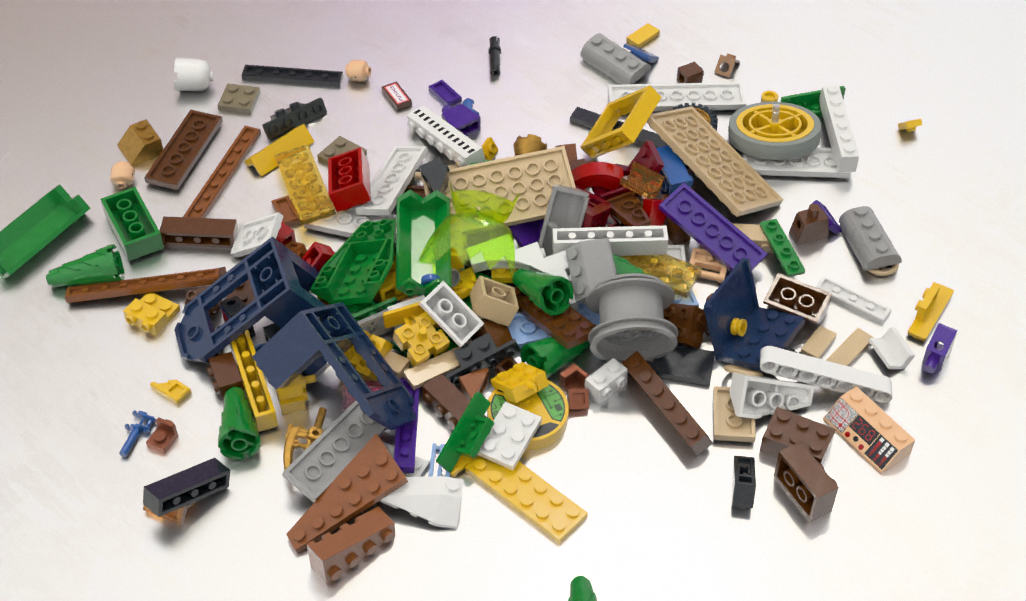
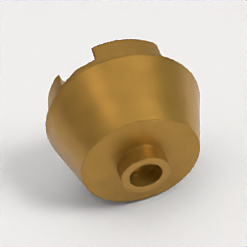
M528 134L527 137L518 136L513 144L514 154L517 156L546 150L547 143L544 144L541 141V137L533 134Z

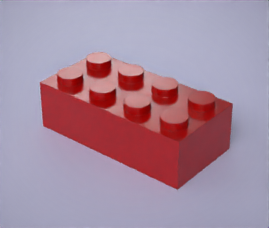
M361 147L328 158V195L337 212L346 211L351 207L364 205L371 201L369 163Z

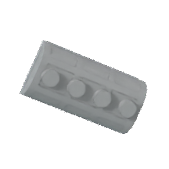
M597 33L590 38L581 50L580 56L583 58V61L618 84H634L651 70V66L620 47L601 33Z
M553 185L538 242L539 247L544 248L546 257L553 255V228L582 227L589 201V193L572 187Z
M861 206L852 208L840 216L841 230L864 271L902 263L901 256L898 254L871 207Z

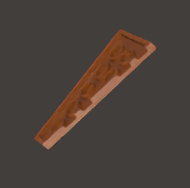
M377 433L287 532L286 535L298 554L307 548V543L319 541L322 535L328 532L331 533L408 482Z

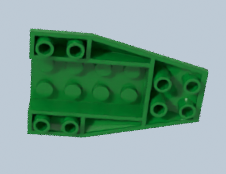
M383 219L381 221H366L362 223L322 267L310 289L311 293L331 304L343 302L344 305L371 303L393 264L397 227L396 219Z

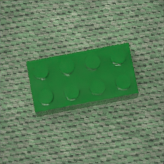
M136 187L100 199L104 214L128 261L164 248L161 233Z

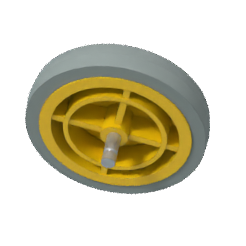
M760 102L744 106L732 114L729 120L728 136L731 144L737 150L747 155L769 160L793 159L812 152L818 146L821 138V122L812 111L795 104Z

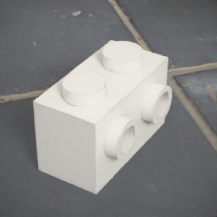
M612 358L587 377L584 389H588L589 399L598 406L626 385L628 369Z

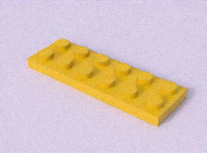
M478 455L465 467L466 473L558 544L564 541L588 518L587 511L520 461L514 470H510Z

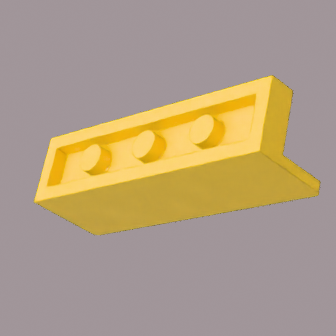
M302 124L244 160L247 167L254 165L259 175L263 176L314 143V139L306 126Z

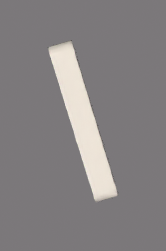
M765 346L760 351V369L765 373L841 393H847L857 386L872 401L887 403L893 399L892 380L887 376L773 346Z

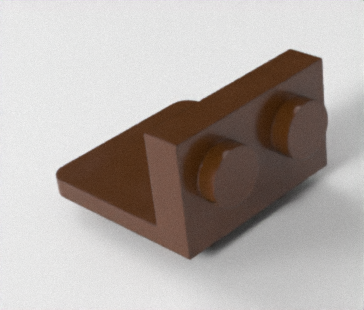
M672 303L663 310L664 319L673 323L678 329L677 343L700 349L707 323L704 310L696 305Z

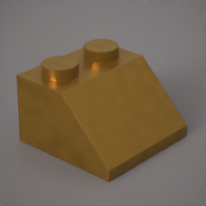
M147 119L130 125L117 144L132 167L158 157L163 151L161 138Z

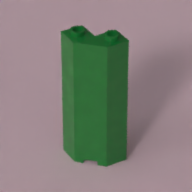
M59 184L0 231L1 278L5 279L13 274L91 209L79 194L71 198Z
M408 190L397 197L396 289L409 297L415 295H424L426 297L442 281L451 288L450 198L438 190L424 198L412 190ZM425 274H435L440 277V279L437 278L424 286L421 284V277Z

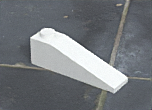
M733 372L729 393L736 416L757 419L765 415H773L777 407L791 411L811 406L815 386Z
M445 476L406 477L408 480L406 484L380 500V502L393 508H401L410 512V515L413 517L419 516L424 518L431 525L456 529L462 501L463 479Z

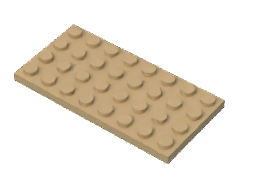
M693 106L653 113L647 120L649 127L660 136L661 140L672 148V151L683 160L684 164L693 170L695 175L706 184L708 189L713 191L718 199L736 217L775 207L783 202L784 199Z
M565 146L449 169V182L444 195L450 198V228H462L463 235L545 219L553 185L576 188ZM422 178L425 195L427 196L431 192Z

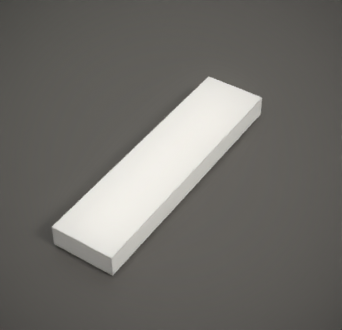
M825 276L815 286L832 293V301L881 325L891 314V308Z

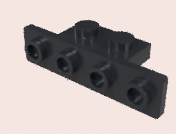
M317 98L307 104L294 102L285 110L284 108L276 110L275 114L270 116L271 121L262 125L267 139L272 140L293 130L297 126L327 114L323 99Z
M488 332L453 351L461 367L446 374L445 377L454 386L459 385L460 376L483 368L493 367L499 361L514 356L520 351V348L515 339L497 348Z

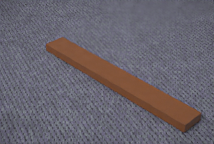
M249 126L243 127L183 217L205 218L261 135L260 129Z
M219 268L73 286L67 288L65 300L66 303L211 285L220 278L221 273Z

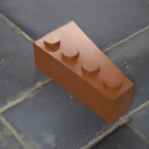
M378 506L357 517L353 524L345 523L341 525L338 532L334 534L328 532L322 535L321 541L307 543L311 568L326 585L332 580H337L346 570L355 567L367 555L373 554L379 546L391 541L396 535L395 523Z

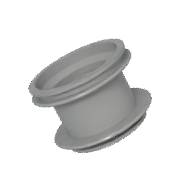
M641 273L620 274L599 282L588 293L585 300L587 307L600 316V324L594 327L588 334L591 352L603 360L610 361L614 358L619 363H622L636 351L646 361L663 357L672 352L677 346L678 329L673 323L664 319L663 310L673 303L675 299L674 290L661 279Z

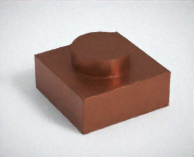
M567 389L569 410L589 409L588 389Z

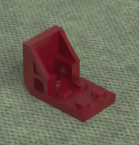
M646 140L629 166L615 164L623 168L624 181L617 189L611 191L600 186H592L591 188L594 195L604 200L632 190L635 192V197L639 195L642 197L652 183L644 184V179L634 174L635 168L637 167L645 171L647 180L652 175L657 177L665 166L653 141Z
M575 185L576 189L589 193V201L581 228L606 227L612 208L610 203Z

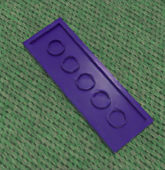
M685 183L678 187L658 207L660 211L730 271L734 269L735 265L742 258L750 260L751 269L753 270L767 257V253Z

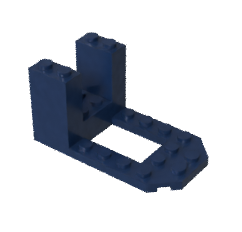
M274 237L269 238L184 306L182 311L184 314L181 323L177 322L174 329L181 357L185 360L205 363L209 360L208 358L215 356L264 316L283 328L300 311L326 306L309 293L318 276L317 270ZM249 279L255 300L214 331L208 310Z
M343 302L300 311L252 356L257 367L262 370L268 378L269 384L275 390L287 387L301 373L303 376L315 374L317 378L331 366L337 378L347 387L348 393L356 399L362 412L370 419L389 430L407 425L416 419V413L412 410L414 398ZM352 345H354L355 351L363 357L367 367L374 372L380 385L385 388L373 392L370 390L344 354Z

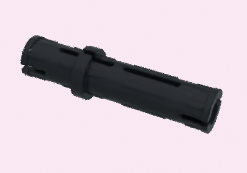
M492 36L489 39L490 48L488 49L490 55V75L498 77L500 75V38Z

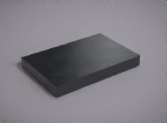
M677 345L669 354L654 359L652 369L660 378L710 386L715 354L714 351Z

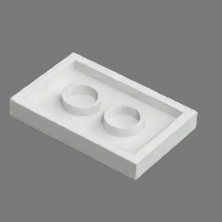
M277 212L241 223L230 255L235 258L248 255L269 238L274 237L276 239L281 228L283 215Z
M505 402L495 417L494 425L477 455L510 470H514L539 428L542 417Z

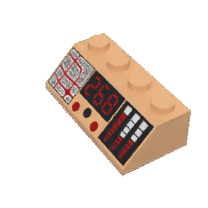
M857 386L843 394L823 418V421L831 428L836 429L835 432L880 474L911 455L915 439Z

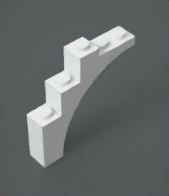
M510 234L466 248L474 273L488 269L507 268L518 270L523 268L533 272L535 270L554 276H562L572 284L566 251L546 257L544 248H540L538 242L518 248L516 240H512ZM573 294V300L569 299L568 304L577 311L579 310L578 302H576L575 295Z

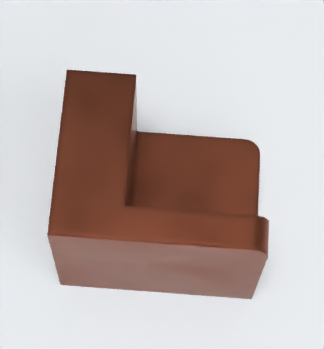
M573 363L559 374V386L566 392L567 389H584L585 379L589 375Z

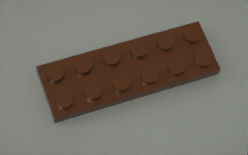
M190 109L144 177L145 183L178 190L222 124V116Z
M514 288L519 306L518 311L566 349L588 341V334L596 325L571 306L561 314L550 315L539 309L518 288Z

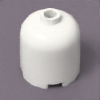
M176 57L174 73H178L177 80H174L175 91H204L209 87L210 81H213L214 72L210 71V66L206 61Z

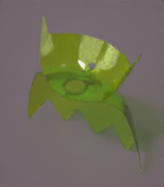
M450 182L452 204L456 214L446 217L435 229L426 243L419 260L422 259L431 245L433 246L437 261L454 247L463 265L481 251L489 270L502 257H505L513 277L515 269L514 241L511 230L504 222L511 215L520 192L513 201H510L504 197L483 191H453Z

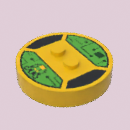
M547 380L549 386L518 403L505 399L503 391L496 388L488 399L491 404L487 410V417L494 421L505 402L542 417V422L525 451L538 450L552 445L564 434L567 428L569 413L567 398L563 391L549 380Z

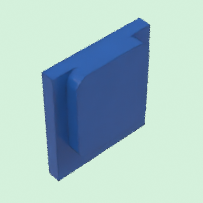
M628 44L623 46L631 50L630 53L647 62L655 63L659 59L658 56L637 46Z

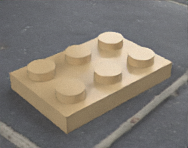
M714 386L713 440L755 442V419L736 416L729 393L730 387Z

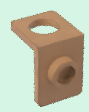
M727 53L724 56L720 54L714 72L730 77L735 62L740 63V61L736 60L735 55ZM724 62L729 64L727 72H722L720 69L721 64Z

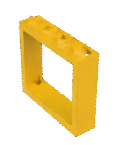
M649 85L608 103L580 148L593 159L634 143L662 97ZM630 113L622 127L611 131L620 116Z

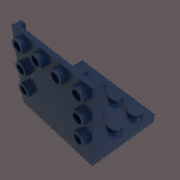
M742 258L735 265L734 269L703 306L716 360L763 372L760 369L761 349L765 346H773L786 350L805 324L804 317L759 307L750 260L747 258ZM734 318L746 319L747 330L744 336L731 334L730 327Z

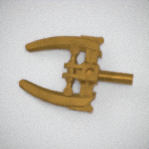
M319 408L314 427L311 426L309 430H305L301 425L298 427H293V424L288 425L283 452L284 470L292 464L294 449L303 448V450H306L323 433L322 426L327 412L326 408ZM298 438L305 439L307 443H300Z

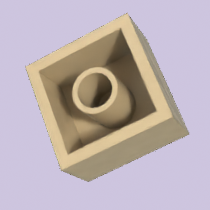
M479 275L470 292L473 312L480 319L485 318L509 327L519 309L515 289Z

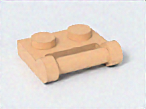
M693 248L686 277L692 278L695 276L715 280L722 284L726 276L727 267L707 250ZM695 267H698V268H703V269L718 271V272H720V274H719V273H714V272H709V271H704V270H699V269H694V268H695Z

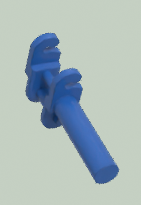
M136 410L132 412L133 416L141 419L139 424H131L130 427L126 423L125 429L131 431L119 452L122 457H127L141 432H151L149 427L152 423H156L154 416H150L147 412L138 411V414Z

